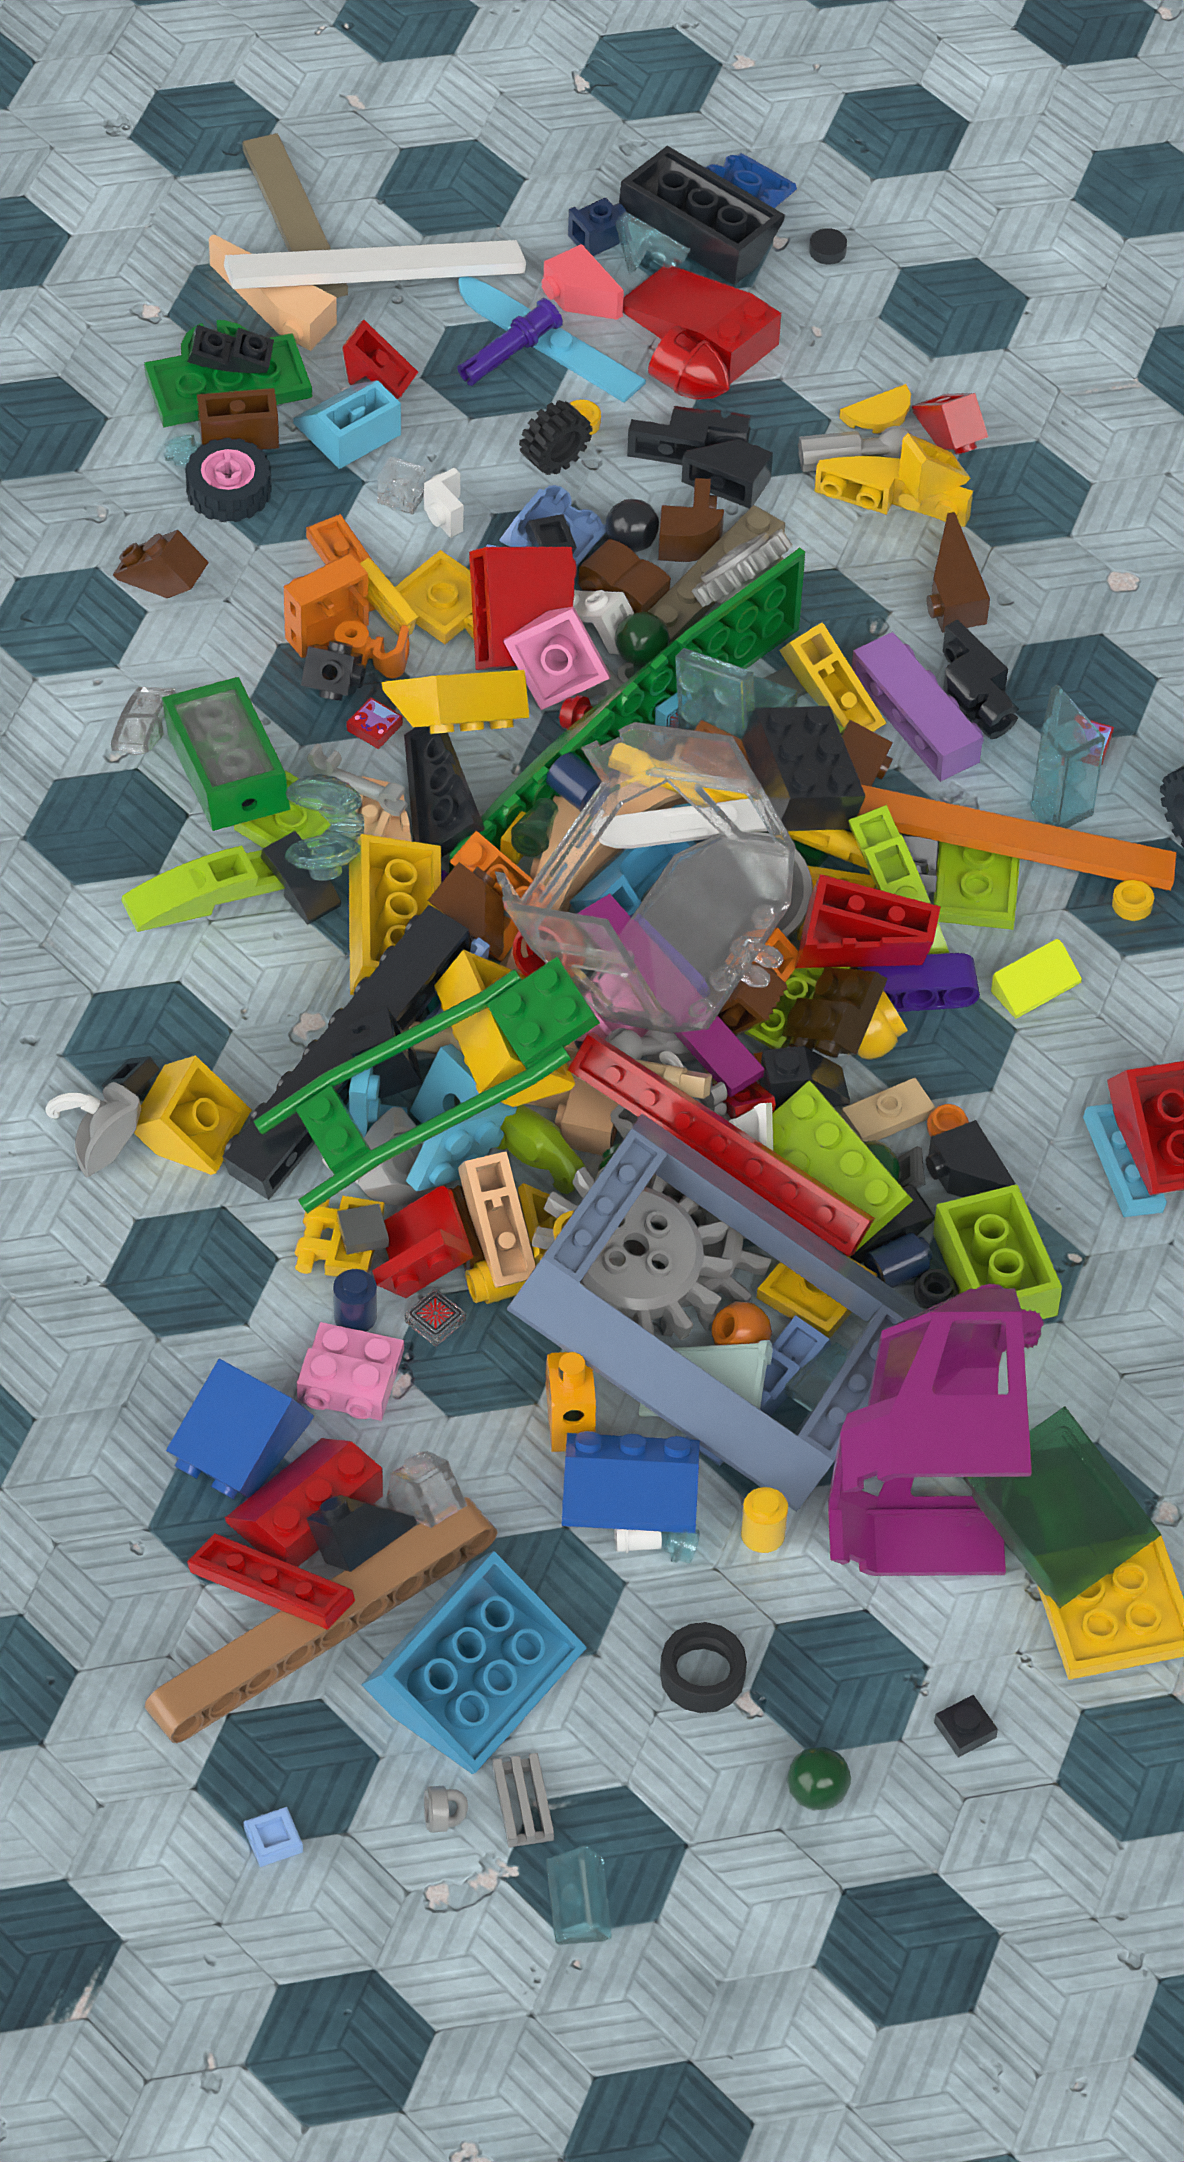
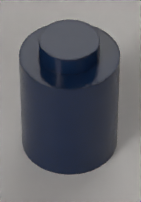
M570 752L562 755L552 765L547 774V785L583 814L599 811L609 799V782L574 753Z
M909 1232L865 1253L863 1262L866 1268L877 1274L878 1279L893 1288L930 1269L929 1261L932 1260L933 1255L928 1242L923 1237L918 1238L914 1233Z
M350 1269L342 1272L335 1279L333 1284L334 1321L337 1326L364 1332L374 1326L377 1320V1284L374 1277L368 1272L360 1269Z

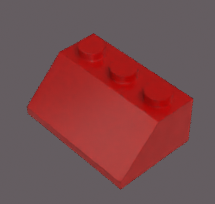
M321 1438L227 1515L225 1522L257 1551L299 1567L319 1550L306 1518L318 1511L324 1501L339 1495L374 1504L383 1496V1468L352 1441Z

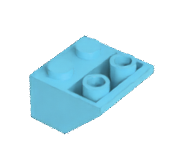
M378 380L358 383L294 417L293 424L335 466L341 469L401 435V403Z

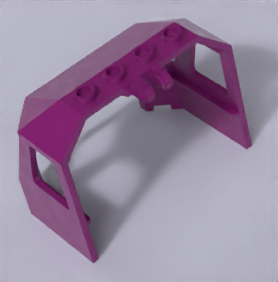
M987 1284L977 1289H969L881 1331L868 1406L847 1413L840 1431L828 1498L830 1560L842 1565L853 1560L859 1563L860 1572L870 1576L1005 1575L1001 1477L1031 1476L1032 1473L1024 1347L1029 1349L1035 1345L1037 1346L1038 1340L1041 1337V1328L1044 1325L1040 1313H1037L1036 1310L1031 1311L1030 1309L1026 1311L1021 1309L1015 1289H1003L1002 1286L996 1284ZM1006 1350L1008 1393L998 1394L999 1365L1002 1353ZM877 1476L878 1480L884 1482L878 1497L863 1491L864 1480ZM915 1477H983L984 1494L982 1496H913L911 1488Z

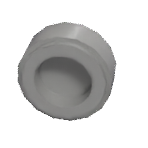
M429 1786L425 1789L424 1816L426 1828L429 1832H447L448 1827H455L466 1818L468 1802L461 1791L456 1789L446 1790L445 1786ZM448 1801H455L457 1805L456 1812L452 1816H449Z

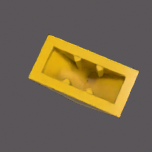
M909 433L903 437L899 477L917 502L962 486L971 479L952 452Z

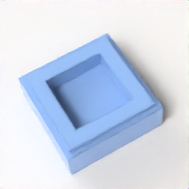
M287 1807L243 1821L244 1831L259 1867L303 1853V1844Z

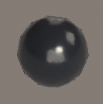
M625 499L614 505L606 516L605 530L608 538L624 544L634 553L649 548L657 536L659 518L651 505L641 499Z

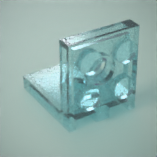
M683 648L675 657L679 732L685 735L692 728L695 729L700 720H703L742 740L755 708L794 707L798 703L797 690L754 676L752 671Z

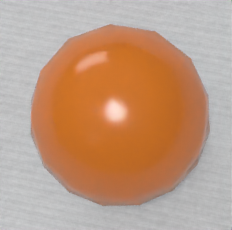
M735 1301L725 1306L716 1314L711 1328L714 1345L759 1343L761 1340H770L772 1336L769 1317L761 1308L751 1302Z

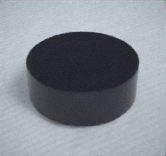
M824 228L812 234L809 253L815 261L822 264H835L845 258L847 239L842 232L832 228Z

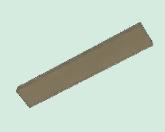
M275 133L243 141V152L288 251L331 250L279 134ZM347 283L314 285L336 298L348 295Z

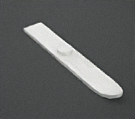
M757 797L617 815L597 821L591 826L590 830L592 836L603 845L620 849H632L722 837L727 831L733 836L745 832H764L776 829L764 798Z

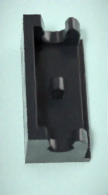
M388 1006L379 1008L380 1012L358 1019L351 1024L349 1029L353 1034H358L367 1029L371 1030L368 1037L358 1039L349 1045L352 1058L403 1032ZM413 1046L373 1066V1075H380L378 1098L380 1099L423 1084L416 1051Z

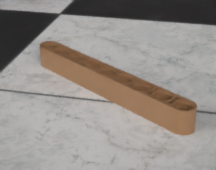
M464 1497L453 1502L401 1535L351 1572L345 1570L330 1579V1581L352 1589L355 1602L328 1630L281 1610L160 1686L145 1702L146 1711L171 1742L179 1743L185 1741L482 1553L494 1542L498 1533L497 1529L470 1498Z

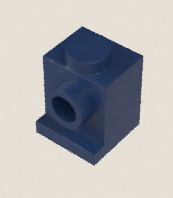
M606 197L579 210L574 206L569 209L568 237L577 246L582 244L592 256H595L626 241L627 212L620 203L612 205Z

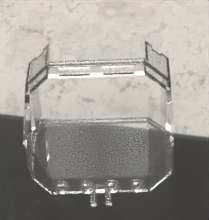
M634 722L619 729L620 737L600 746L596 740L581 748L602 783L520 899L505 873L495 872L502 888L504 895L502 899L505 909L530 949L546 964L555 957H558L587 1003L602 1016L604 1021L665 1033L706 1030L710 1027L740 980L751 987H767L771 980L770 974L764 968L756 964L752 965L753 961H756L763 967H772L773 969L780 967L784 961L783 955L777 948L775 949L769 945L766 946L765 943L791 905L795 844L733 736ZM666 782L676 789L720 832L672 857L619 936L608 919L551 909L622 805ZM702 787L746 794L771 836L741 831ZM580 968L595 972L589 979Z

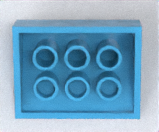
M493 1551L474 1561L361 1685L394 1719L465 1770L474 1774L587 1647L500 1556Z

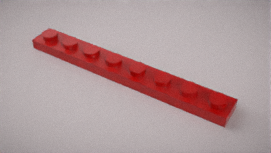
M594 1032L587 1034L568 1071L637 1117L641 1113L848 1257L855 1253L873 1223L874 1217Z

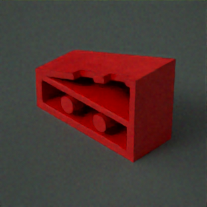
M820 874L809 899L795 968L923 965L934 942L941 906Z

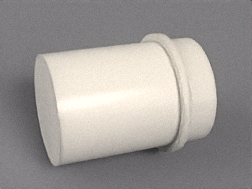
M614 1529L616 1552L625 1551V1553H628V1551L661 1549L662 1547L661 1531Z

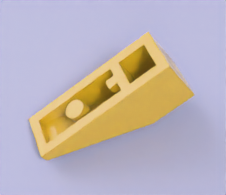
M823 622L779 650L800 684L819 706H830L837 724L845 727L852 720L873 732L886 724V721Z

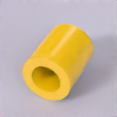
M761 1487L752 1490L744 1500L741 1538L744 1544L755 1552L769 1553L775 1551L784 1542L788 1503L781 1492L773 1488Z

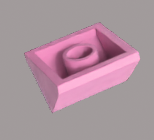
M574 606L547 611L503 641L517 668L525 670L526 684L540 710L589 689L611 677Z

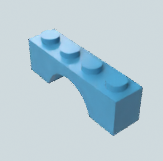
M695 802V803L679 804V805H674L672 808L685 807V806H693V805H702V804H704V803H703V802ZM720 837L626 849L571 899L569 903L575 912L578 913L606 895L611 894L629 916L632 913L638 914L645 908L641 902L643 895L656 881L674 870L676 866H681L697 858Z

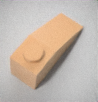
M507 1151L464 1161L458 1167L467 1207L495 1288L526 1281L536 1265Z

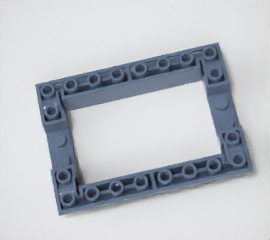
M642 1113L507 1308L509 1312L568 1353L575 1352L580 1354L585 1360V1365L692 1440H700L702 1447L755 1484L781 1492L787 1500L788 1507L795 1512L800 1509L835 1461L840 1431L847 1413L868 1406L881 1331L924 1311ZM654 1174L867 1322L874 1315L846 1353L848 1357L815 1408L802 1421L795 1434L580 1284L582 1278Z

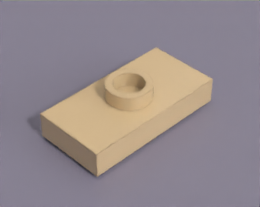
M912 1078L842 1108L841 1116L862 1141H878L927 1120L936 1107L917 1079Z

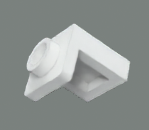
M452 468L442 474H437L424 483V510L427 512L433 525L436 527L440 526L450 538L463 532L464 505L458 500L460 497V472L456 468Z

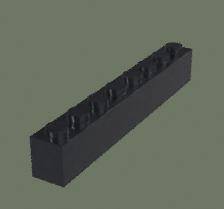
M428 905L421 915H415L409 921L403 937L395 946L392 945L385 950L381 956L379 966L370 977H364L358 983L354 996L348 1004L334 1012L329 1020L328 1028L318 1040H312L303 1052L302 1060L293 1071H287L280 1078L275 1093L266 1103L263 1102L257 1106L248 1126L240 1135L236 1134L229 1140L222 1156L229 1175L267 1200L274 1195L315 1142L297 1112L264 1135L260 1133L254 1124V1120L323 1073L352 1059L349 1045L358 1039L368 1037L371 1030L367 1029L358 1034H353L349 1027L358 1019L380 1012L379 1008L388 1006L403 1032L408 1030L436 996L437 992L434 985L463 950L470 952L472 940L468 928L431 905ZM351 1078L334 1087L345 1106L349 1102Z

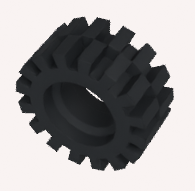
M562 400L557 401L556 405L553 403L548 404L546 411L540 409L537 412L539 417L536 420L530 419L528 422L530 428L523 430L521 435L525 438L519 442V445L522 447L520 452L546 475H551V473L554 475L559 474L561 467L564 470L570 467L569 462L572 460L576 462L580 458L577 454L580 451L585 452L587 446L584 443L589 442L592 437L589 434L593 431L590 421L569 402H563Z

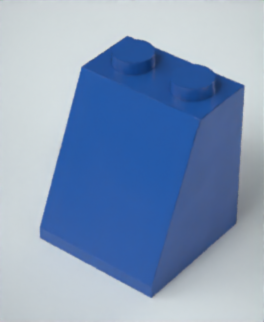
M219 1358L166 1451L178 1459L174 1466L197 1479L202 1472L215 1479L211 1487L234 1500L237 1493H240L249 1498L259 1490L311 1423L314 1415L293 1398Z

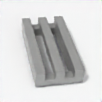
M538 1753L529 1754V1759L522 1760L520 1755L513 1756L509 1762H502V1758L493 1759V1773L508 1848L554 1841V1830ZM526 1771L531 1773L542 1831L535 1832L523 1774ZM506 1774H513L525 1834L517 1835Z

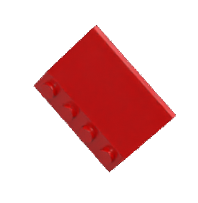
M1184 1061L1129 1069L1108 1079L1107 1083L1116 1123L1149 1195L1184 1190Z

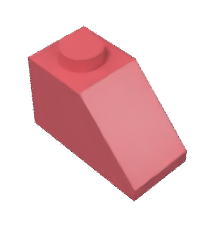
M582 244L544 261V277L541 282L543 291L550 300L554 299L563 311L616 320L623 317L624 290Z

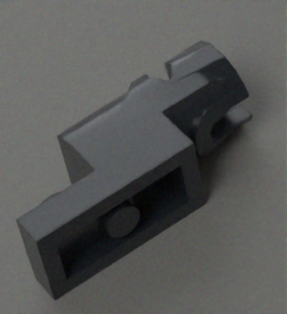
M674 406L669 425L631 419L628 430L627 456L682 465L683 455L688 450L736 439L748 443L751 415L731 412L727 418H723L722 410L714 409L707 411Z
M957 619L945 626L942 652L950 664L945 669L943 688L948 696H952L957 701L958 705L966 712L967 717L971 720L981 719L977 723L980 730L990 739H997L1007 733L1019 718L1015 712L1020 709L1005 692L1008 667Z

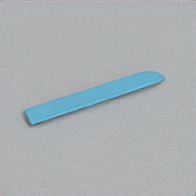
M469 276L458 279L460 294L466 304L475 312L506 331L511 328L510 325L514 318L517 316L523 317L532 311L498 289ZM560 327L558 329L552 328L539 337L538 344L534 346L538 351L623 403L646 384L644 378Z

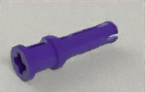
M542 298L537 301V307L523 317L517 316L514 318L510 329L457 367L462 379L465 382L467 381L468 385L473 386L483 376L509 359L523 347H534L538 344L539 337L552 328L558 329L561 327L563 320L554 304L548 299Z

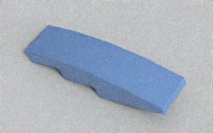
M796 1315L772 1344L771 1365L766 1367L760 1410L768 1416H771L832 1345L828 1337ZM699 1444V1452L718 1466L724 1462Z

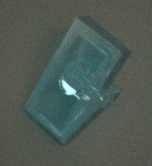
M627 212L621 214L615 222L629 274L636 271L646 251L652 253L650 258L654 262L666 268H670L671 265L675 267L681 265L690 249Z

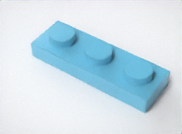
M1112 1104L1088 1106L1083 1119L1123 1217L1163 1213L1167 1204L1164 1194L1149 1195L1116 1123Z

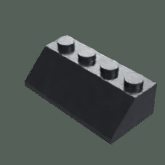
M668 145L621 181L619 203L627 212L628 222L733 285H736L758 267L785 219V214Z

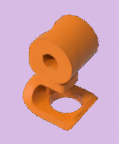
M347 620L340 623L334 630V641L353 645L352 652L363 654L361 664L367 665L368 660L373 659L375 669L390 679L400 677L404 673L409 657V629L406 625L400 627L395 649L385 653L384 637L371 639L366 625L362 622Z

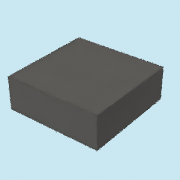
M380 1204L337 1211V1221L347 1255L389 1247V1237Z

